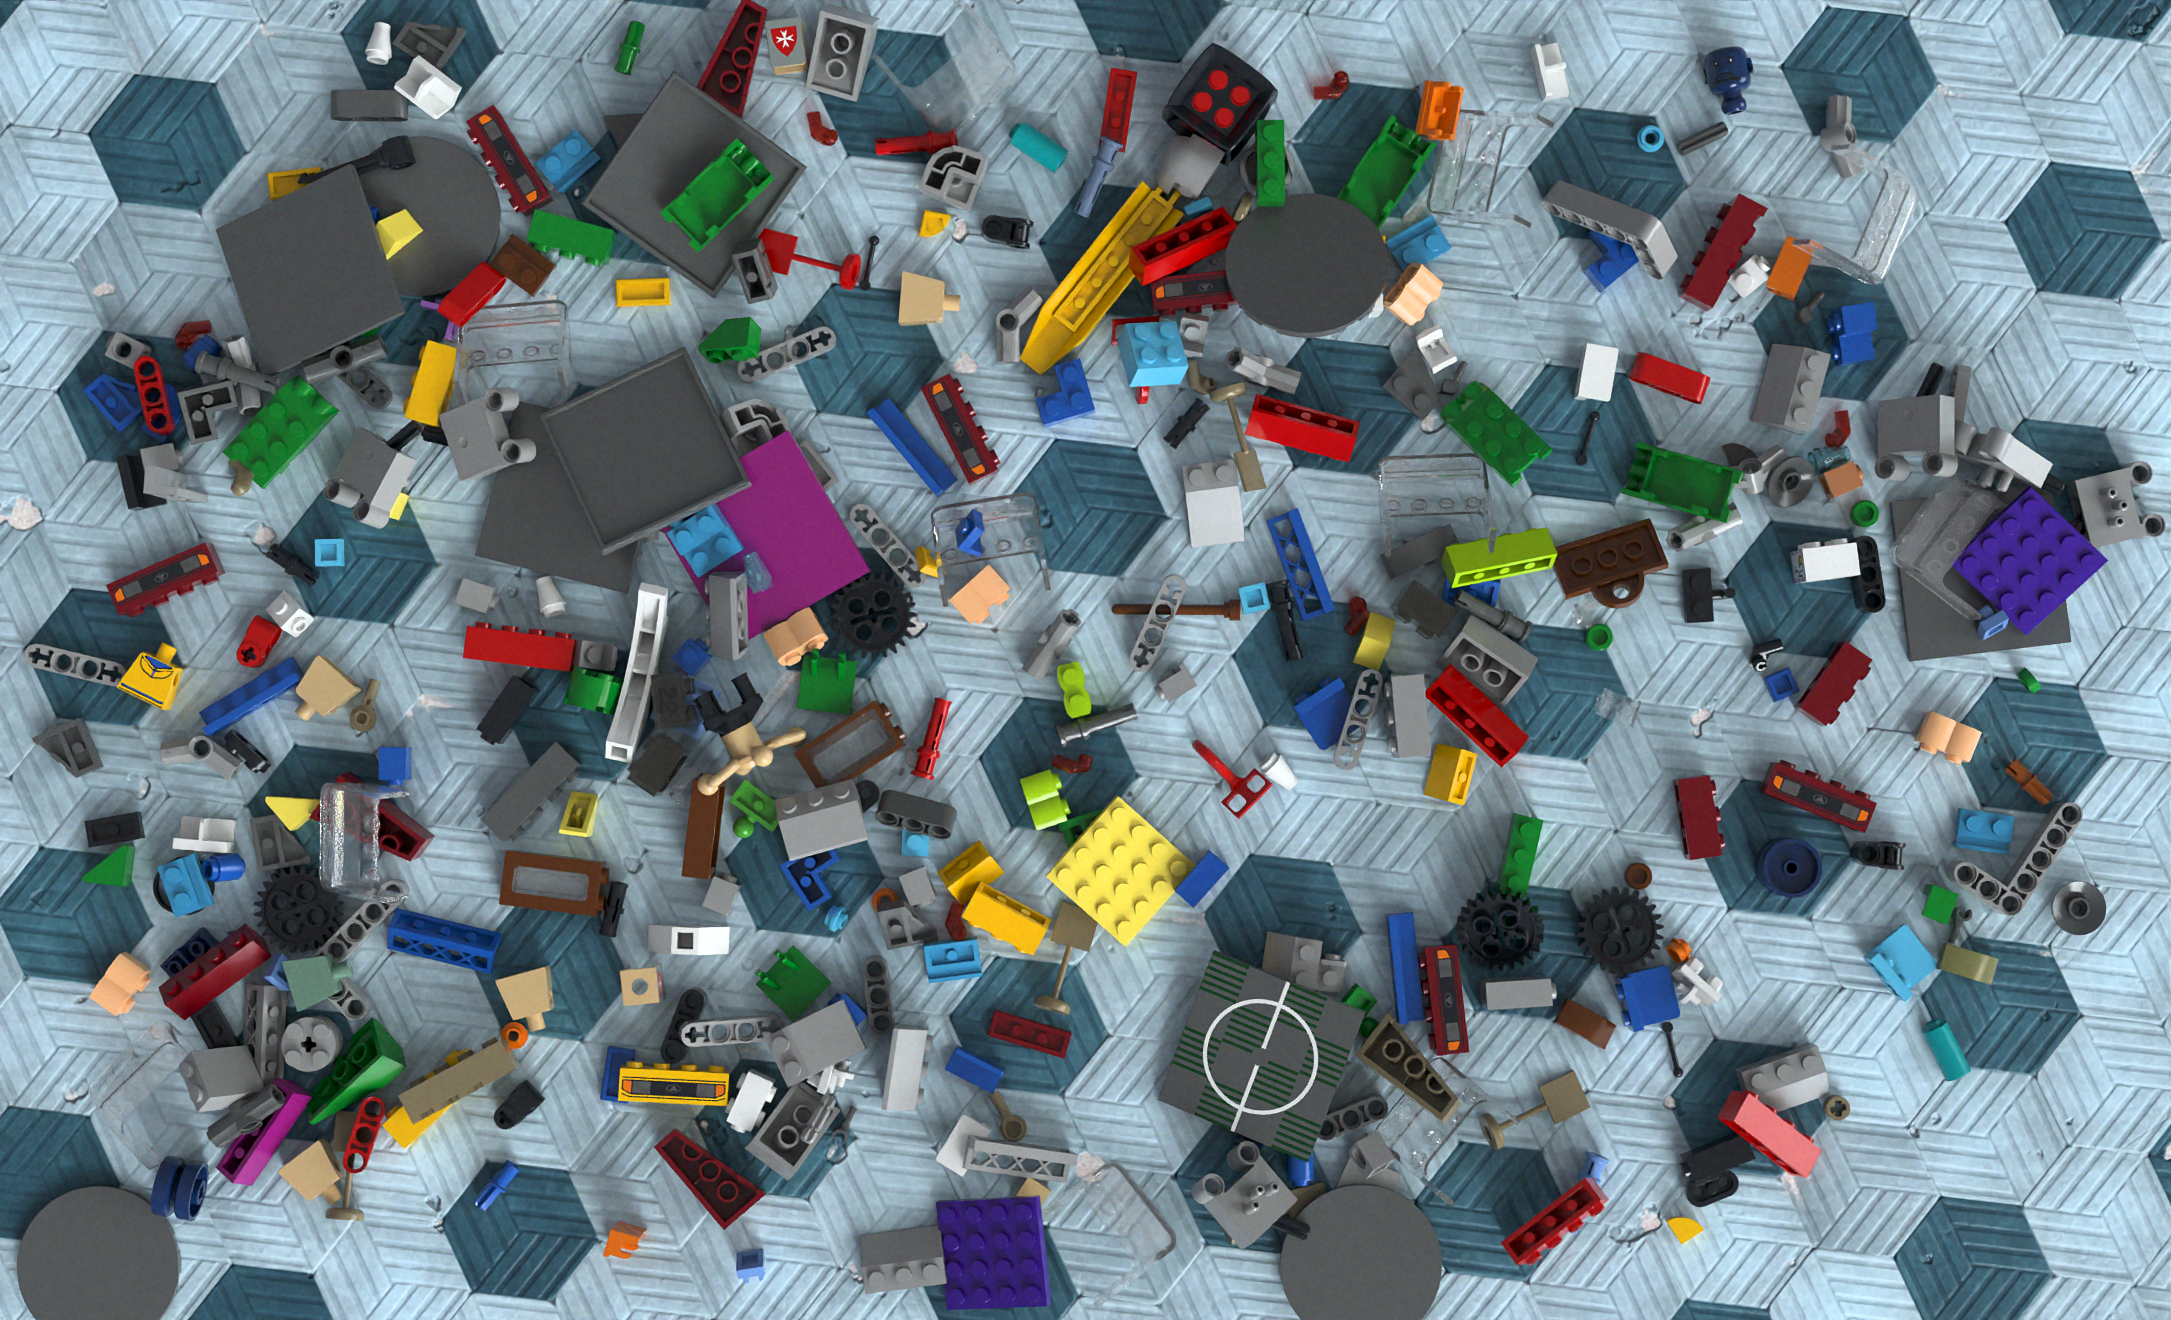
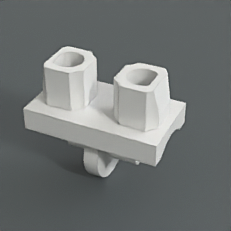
M1695 957L1686 961L1683 965L1674 968L1671 976L1679 982L1676 987L1682 993L1679 1002L1684 1005L1691 1001L1696 1006L1701 1002L1708 1006L1720 999L1721 995L1718 992L1723 982L1713 974L1703 980L1698 974L1704 966Z
M843 1060L809 1077L807 1082L818 1088L817 1092L821 1094H833L835 1086L843 1087L845 1079L853 1080L855 1073L848 1071L851 1061Z

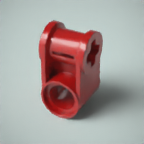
M256 615L237 649L236 656L238 662L243 666L251 668L261 667L280 638L282 629L279 625L260 615ZM249 651L253 652V654L256 655L255 660H252L249 656H247V653Z

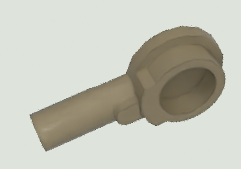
M370 678L362 705L355 707L350 713L349 720L354 729L366 732L375 726L377 715L373 704L381 681Z
M999 1091L991 1094L989 1097L1003 1120L1000 1127L1002 1136L1008 1141H1020L1027 1133L1025 1120L1018 1115L1011 1114Z

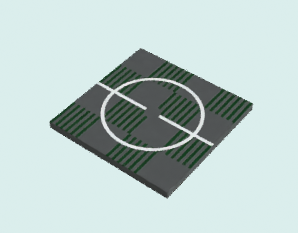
M1214 950L1158 1100L1308 1163L1366 1011Z

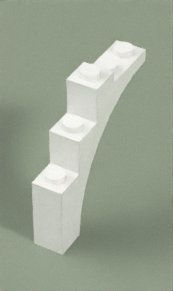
M641 582L629 660L618 705L606 739L605 758L631 764L633 762L649 717L650 697L659 672V657L668 634V588Z

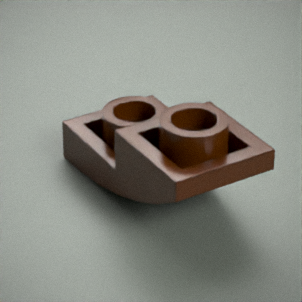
M1565 998L1554 1020L1556 1024L1567 1031L1584 1038L1596 1047L1604 1050L1616 1028L1615 1024L1568 998Z

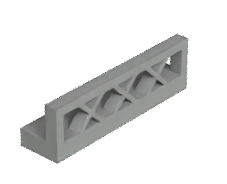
M145 465L143 493L173 501L208 503V495L187 490L188 475L158 466Z
M245 983L243 1046H248L263 1085L266 1087L272 1084L276 1078L283 1079L284 1056L281 1041L286 1024L287 991H281L274 985ZM255 990L258 991L257 1003L255 1002ZM254 1020L256 1021V1030L254 1029ZM253 1047L255 1048V1057L253 1056Z
M968 1135L962 1167L970 1170L1067 1183L1070 1165L1077 1164L1078 1154L1068 1149ZM973 1151L985 1152L988 1156L980 1164L971 1163ZM1000 1155L1011 1156L1014 1161L1003 1168L998 1165L995 1159ZM1026 1158L1035 1159L1040 1165L1032 1171H1025L1021 1162ZM992 1162L994 1166H989L988 1164ZM1051 1162L1062 1163L1061 1174H1050L1046 1166ZM1015 1166H1018L1020 1170L1013 1169V1168H1014Z

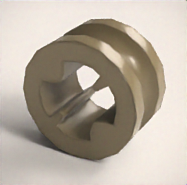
M1832 1095L1825 1100L1823 1110L1831 1119L1841 1121L1849 1115L1850 1104L1845 1098L1839 1095ZM1835 1101H1838L1841 1105L1843 1104V1109L1839 1110L1838 1115H1835L1836 1112L1830 1110V1107L1835 1106Z

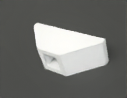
M649 924L648 951L684 955L729 954L730 927Z

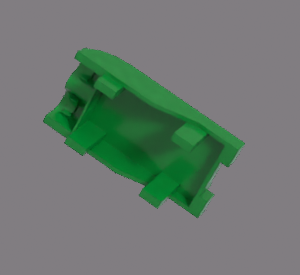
M1391 115L1336 198L1360 210L1380 230L1435 148L1436 143L1433 141L1429 143L1423 140L1415 131L1404 127L1396 121L1394 115Z
M736 138L660 214L668 223L674 220L692 239L688 244L699 253L774 180V176Z
M301 375L287 382L222 451L231 461L235 462L238 459L255 475L252 480L262 489H265L278 474H282L288 468L290 462L303 452L340 412L326 401L317 390L310 386Z
M1473 381L1467 385L1460 396L1450 401L1440 413V420L1512 488L1522 480L1520 474L1538 457L1543 461L1552 452V448L1489 387L1481 382Z
M1636 441V456L1629 470L1627 485L1621 490L1622 494L1728 524L1732 512L1728 510V503L1735 484L1740 485L1743 471Z

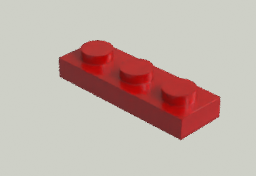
M1111 68L1100 138L1102 135L1121 142L1124 146L1118 152L1125 153L1137 72Z

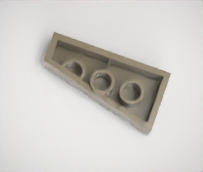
M1388 1012L1356 1053V1057L1417 1105L1446 1125L1460 1107V1100Z
M494 1037L481 1044L483 1050L475 1054L470 1050L457 1057L459 1063L451 1067L446 1063L433 1070L435 1076L427 1080L422 1076L409 1083L411 1089L399 1094L398 1097L413 1125L520 1067L506 1038L498 1041Z

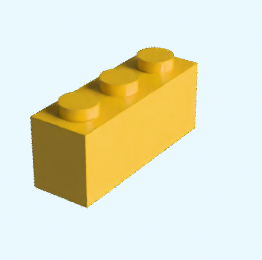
M430 340L427 341L426 346H422L419 354L421 364L419 370L414 372L411 380L413 390L411 396H407L403 406V412H406L405 418L441 428L442 425L438 415L445 413L464 355L463 351Z
M980 882L962 915V918L966 919L971 926L981 927L990 932L994 938L1001 941L1005 940L1014 945L1018 951L1029 953L1032 956L1052 919L983 882Z

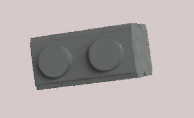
M754 239L736 244L731 253L748 304L770 300L778 289L767 254L764 252L765 248L762 239Z

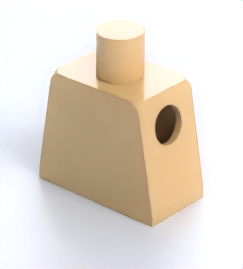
M902 272L898 323L900 326L942 323L944 310L960 311L961 295L945 294L946 284L944 281Z
M317 655L295 690L304 700L295 710V713L305 721H308L316 711L323 717H329L356 696L362 688L325 655Z
M550 965L495 980L513 1020L526 1017L530 1032L546 1028L542 1012L554 1008Z
M326 1137L316 1141L277 1171L308 1201L321 1194L329 1206H331L343 1197L334 1183L345 1176Z

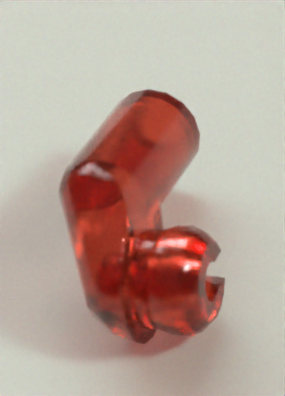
M1338 71L1334 74V78L1328 86H1314V100L1338 99L1349 86L1348 74L1344 71Z
M819 111L807 113L812 139L824 146L834 145L838 140L836 130H830L822 126Z
M210 320L184 323L175 336L176 347L187 349L197 335L210 334L212 332Z
M1848 410L1834 412L1836 429L1833 433L1826 434L1825 443L1828 447H1841L1850 436L1851 427Z
M1354 596L1350 599L1349 607L1352 619L1343 628L1352 637L1355 636L1369 618L1367 603L1359 596Z
M1082 753L1077 762L1057 754L1053 759L1052 766L1070 774L1084 773L1092 769L1091 764L1094 759Z
M952 901L945 927L953 940L961 941L967 935L966 927L961 920L965 905Z

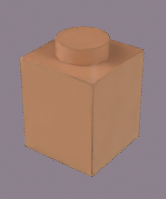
M1853 461L1817 475L1827 500L1863 486V472L1859 465H1855Z

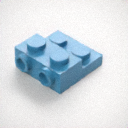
M716 503L694 513V516L688 520L683 518L670 524L672 530L666 533L681 556L684 555L697 577L702 576L744 549V546Z

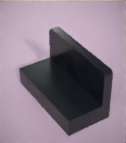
M126 454L116 457L129 510L140 511L167 504V499L143 493L145 471L141 455L130 456Z

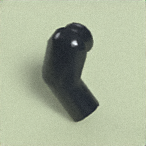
M1781 639L1756 645L1749 658L1751 668L1757 672L1764 671L1767 668L1766 662L1769 655L1784 651Z

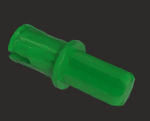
M638 21L630 22L624 42L619 45L621 51L616 67H614L615 71L631 75L636 55L641 51L638 48L645 30L643 23Z

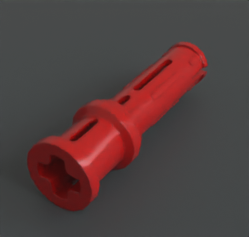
M956 129L940 133L928 131L925 135L875 139L877 156L926 151L927 154L933 155L943 148L952 147L953 145L958 146Z
M936 697L923 745L917 748L918 757L914 770L910 772L911 775L929 780H934L932 775L936 759H940L938 747L950 704L952 703L951 701Z

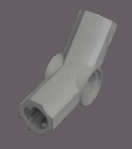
M1831 96L1829 101H1827L1826 128L1821 130L1820 139L1824 149L1828 152L1831 151L1840 177L1848 178L1864 170L1855 145L1856 131L1851 123L1852 99L1848 96Z
M1029 286L996 316V363H1020V327L1045 303ZM1006 316L1013 317L1016 321L1011 329H1004L1000 325L1001 320Z
M245 334L231 335L222 340L221 343L226 357L230 358L233 364L262 373L258 361H254ZM231 380L236 390L239 413L242 416H256L264 407L261 389Z
M1234 347L1232 351L1228 352L1225 358L1227 369L1244 376L1246 382L1265 388L1268 386L1292 395L1295 394L1301 372L1275 364V361L1267 357L1252 354L1238 347Z
M1775 445L1756 459H1745L1738 466H1730V468L1744 472L1740 485L1735 484L1733 490L1742 489L1747 494H1757L1763 491L1765 481L1770 477L1773 469L1781 461L1789 458V456L1782 447Z
M1735 503L1728 504V510L1732 511L1728 524L1695 516L1684 521L1685 524H1681L1668 531L1666 542L1669 548L1679 552L1693 545L1697 546L1717 537V534L1742 524L1743 521Z
M1062 609L1052 625H1049L1037 642L1038 646L1026 660L1022 669L1041 682L1055 660L1061 657L1072 641L1070 638L1077 631L1081 623L1079 614L1072 609Z
M196 736L161 743L160 754L164 766L201 760L230 781L238 774L244 763L243 760L220 745L212 736ZM203 740L209 746V750L205 755L199 750V745Z

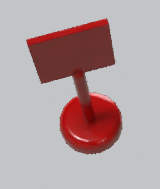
M764 228L757 238L762 239L765 248L764 252H766L772 271L788 276L791 262L795 260L840 272L839 283L843 289L852 290L857 283L861 268V257L859 254L849 253L844 258L842 265H837L794 254L799 238L797 236Z

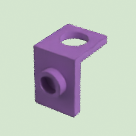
M435 299L434 303L421 300L420 306L437 311L442 300ZM450 320L445 339L454 343L458 326Z

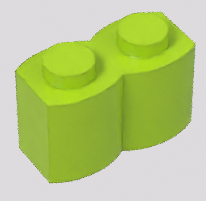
M1077 661L1058 666L1057 678L1062 690L1065 692L1064 706L1066 712L1071 718L1090 714L1091 700L1089 694L1084 689L1085 677L1082 667Z
M1051 769L1020 779L1036 830L1067 821L1066 815L1071 812L1066 798L1060 799L1057 789L1062 788L1058 773L1052 774Z

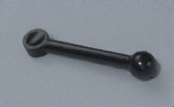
M875 235L869 238L871 245L864 280L860 282V288L864 291L869 290L871 287L869 277L875 248L879 244V238Z
M1595 411L1590 414L1591 422L1581 454L1576 458V463L1580 466L1585 465L1587 462L1586 453L1595 424L1600 419V414Z
M1664 1022L1662 1030L1667 1035L1674 1065L1673 1075L1679 1078L1683 1075V1069L1679 1067L1671 1033L1673 1025L1670 1022Z

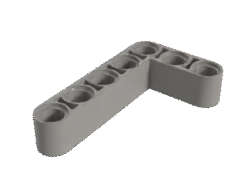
M1557 180L1541 202L1546 211L1557 217L1631 245L1644 271L1655 279L1662 280L1678 258L1663 224L1651 214L1561 180Z
M2074 802L2055 803L2002 883L1974 864L1965 861H1954L1948 866V879L1996 913L2006 916L2019 914L2081 822L2083 817L2081 807ZM2065 807H2068L2071 811V816L2067 821L2062 817V811ZM2051 829L2056 833V839L2053 843H2050L2047 839V834ZM2038 851L2041 854V862L2035 866L2032 857ZM1962 866L1967 870V876L1964 880H1960L1957 876L1958 869ZM2021 874H2024L2027 882L2024 887L2020 888L2017 879ZM1986 881L1989 884V892L1983 896L1980 892V886ZM2009 896L2012 900V905L2008 910H2005L2002 902L2005 897Z
M399 879L385 882L313 956L332 954L335 964L348 960L408 898L410 890L407 883ZM392 885H396L400 889V896L397 899H393L389 894V889ZM373 904H377L381 908V915L378 919L371 915L370 909ZM355 923L359 924L362 928V935L359 938L355 937L351 931ZM335 943H339L343 947L341 957H337L333 953ZM349 977L340 979L344 988L342 995L334 994L327 999L350 1020H358L369 1015L373 1007L371 999ZM354 1000L362 1003L363 1011L361 1014L353 1011L352 1003Z

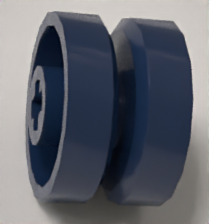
M1776 838L1766 843L1759 851L1755 862L1756 876L1760 884L1770 893L1787 898L1802 897L1812 892L1819 884L1823 872L1822 860L1817 850L1808 842L1796 838ZM1788 864L1792 865L1791 871L1786 870Z
M166 1156L160 1164L153 1184L151 1195L152 1213L164 1217H169L175 1213L176 1218L179 1220L194 1221L200 1212L206 1195L209 1177L208 1164L196 1160H191L185 1164L183 1158Z

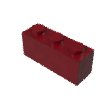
M1847 641L1839 642L1794 708L1819 726H1827L1828 723L1830 725L1833 724L1840 714L1838 709L1843 701L1847 703L1854 695L1856 690L1853 687L1857 681H1862L1870 672L1871 667H1869L1872 659Z
M1710 775L1674 779L1673 785L1685 859L1696 860L1722 856L1721 849H1725L1723 834L1718 831L1717 823L1721 822L1719 807L1714 805L1713 796L1717 794L1715 781L1710 780Z

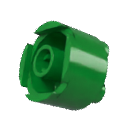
M574 666L570 674L563 703L615 715L624 679Z

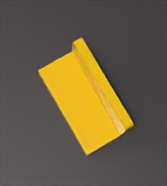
M1437 744L1424 795L1464 806L1478 754L1460 748Z
M980 840L937 872L946 888L962 905L973 897L980 882L989 885L1004 873Z

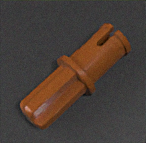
M2017 758L2013 759L2012 763L2010 762L2004 768V771L2021 785L2020 789H2025L2042 806L2048 804L2054 797L2053 793L2037 779L2038 775L2036 773L2032 774Z

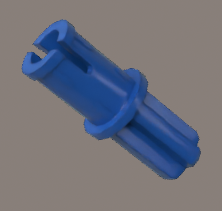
M507 1159L499 1171L492 1178H488L489 1183L474 1199L476 1206L486 1210L501 1192L504 1193L506 1191L505 1187L520 1172V1169Z

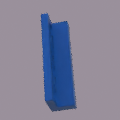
M889 398L875 410L872 408L867 412L868 416L937 498L958 481Z
M1298 508L1266 520L1286 577L1289 579V585L1302 620L1305 621L1334 610L1335 607ZM1288 519L1292 529L1287 539L1278 535L1274 527L1275 523ZM1293 534L1297 543L1290 540ZM1279 539L1286 542L1283 549ZM1288 544L1300 550L1301 555L1297 564L1287 560L1284 552ZM1302 559L1306 568L1300 566ZM1289 565L1295 567L1293 573H1291ZM1297 569L1308 573L1310 577L1306 589L1295 584L1293 578ZM1311 584L1314 588L1315 593L1309 591ZM1298 590L1304 592L1302 598H1300ZM1309 594L1316 597L1321 609L1306 614L1303 606L1306 595Z
M288 658L200 711L199 714L207 725L202 728L205 734H219L297 687L304 677V673L295 658Z
M397 908L388 926L387 949L492 974L495 953L501 941V933ZM395 936L405 938L408 943L395 941ZM422 943L431 944L435 949H427ZM448 950H456L460 956L452 955ZM474 956L487 958V963L478 961Z
M1413 912L1385 914L1396 1022L1408 1024L1407 1021L1424 1020Z

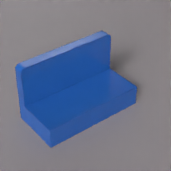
M1208 850L1174 891L1194 908L1226 873L1229 867Z
M957 1045L945 1070L993 1094L1005 1068Z

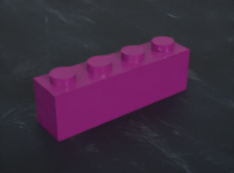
M280 1078L274 1080L272 1084L276 1085L285 1096L284 1105L261 1120L262 1126L259 1129L248 1134H241L235 1138L216 1166L232 1183L250 1186L254 1184L311 1100L312 1096L295 1081Z

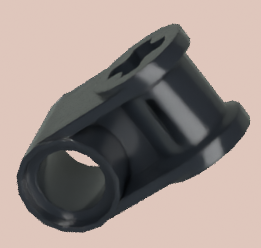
M990 215L984 219L981 233L983 238L990 243L1007 245L1017 249H1030L1028 239L1030 227H1033L1034 222L1022 218ZM990 223H996L1000 226L1001 232L997 235H990L986 231V226ZM1019 229H1022L1021 238L1019 239Z
M1858 841L1851 847L1850 856L1856 864L1883 869L1904 870V866L1901 864L1902 851L1906 847V843ZM1867 846L1871 854L1867 860H1864L1861 852Z
M526 1079L497 1108L494 1113V1122L501 1129H511L537 1109L546 1098ZM511 1111L513 1113L511 1115L513 1121L505 1122L503 1120L506 1116L504 1112Z

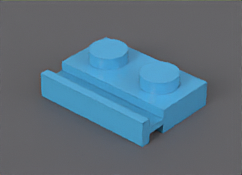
M575 129L535 164L562 195L598 165L602 159Z
M1432 215L1386 241V246L1389 248L1402 273L1413 261L1425 265L1451 249Z
M1958 808L1955 829L1956 838L1953 847L2009 855V845L2012 840L2015 816Z
M197 853L157 867L175 918L215 904L207 880L202 874V866Z
M977 936L924 943L929 983L982 977Z

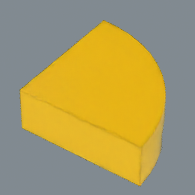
M924 209L919 237L926 238L939 234L948 225L951 216Z
M919 546L914 550L920 572L937 578H941L946 573L942 563L939 562L937 564L929 555L931 553L929 549Z
M1675 1216L1665 1220L1681 1244L1704 1230L1699 1223L1687 1217Z

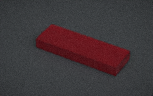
M995 1009L987 1036L1065 1058L1072 1032Z

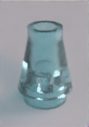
M1847 446L1814 448L1812 452L1808 453L1807 458L1813 465L1814 472L1822 474L1844 462L1850 461L1851 455Z
M758 552L743 556L748 589L751 588L752 593L755 594L773 587L771 582L773 578L760 559Z

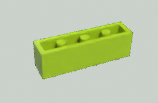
M1547 527L1539 529L1530 528L1524 532L1505 533L1499 537L1479 538L1474 542L1451 544L1445 547L1441 563L1451 588L1551 569L1558 553Z

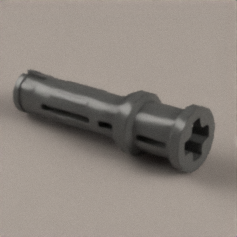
M205 350L200 352L196 360V373L202 374L204 372L216 376L220 381L230 379L271 392L272 394H276L278 388H275L274 385L280 386L279 377H273L233 364L230 358L224 357L221 359L209 355V352Z
M1463 589L1458 590L1459 594L1456 593L1453 599L1454 605L1495 625L1498 632H1505L1517 638V642L1521 644L1529 636L1533 626L1531 621L1525 622L1513 616V612L1510 610L1501 611L1465 592Z
M1130 703L1129 705L1087 719L1080 716L1074 722L1062 726L1056 724L1055 727L1061 746L1064 748L1067 747V743L1079 739L1088 740L1090 734L1137 720L1138 716L1133 703Z

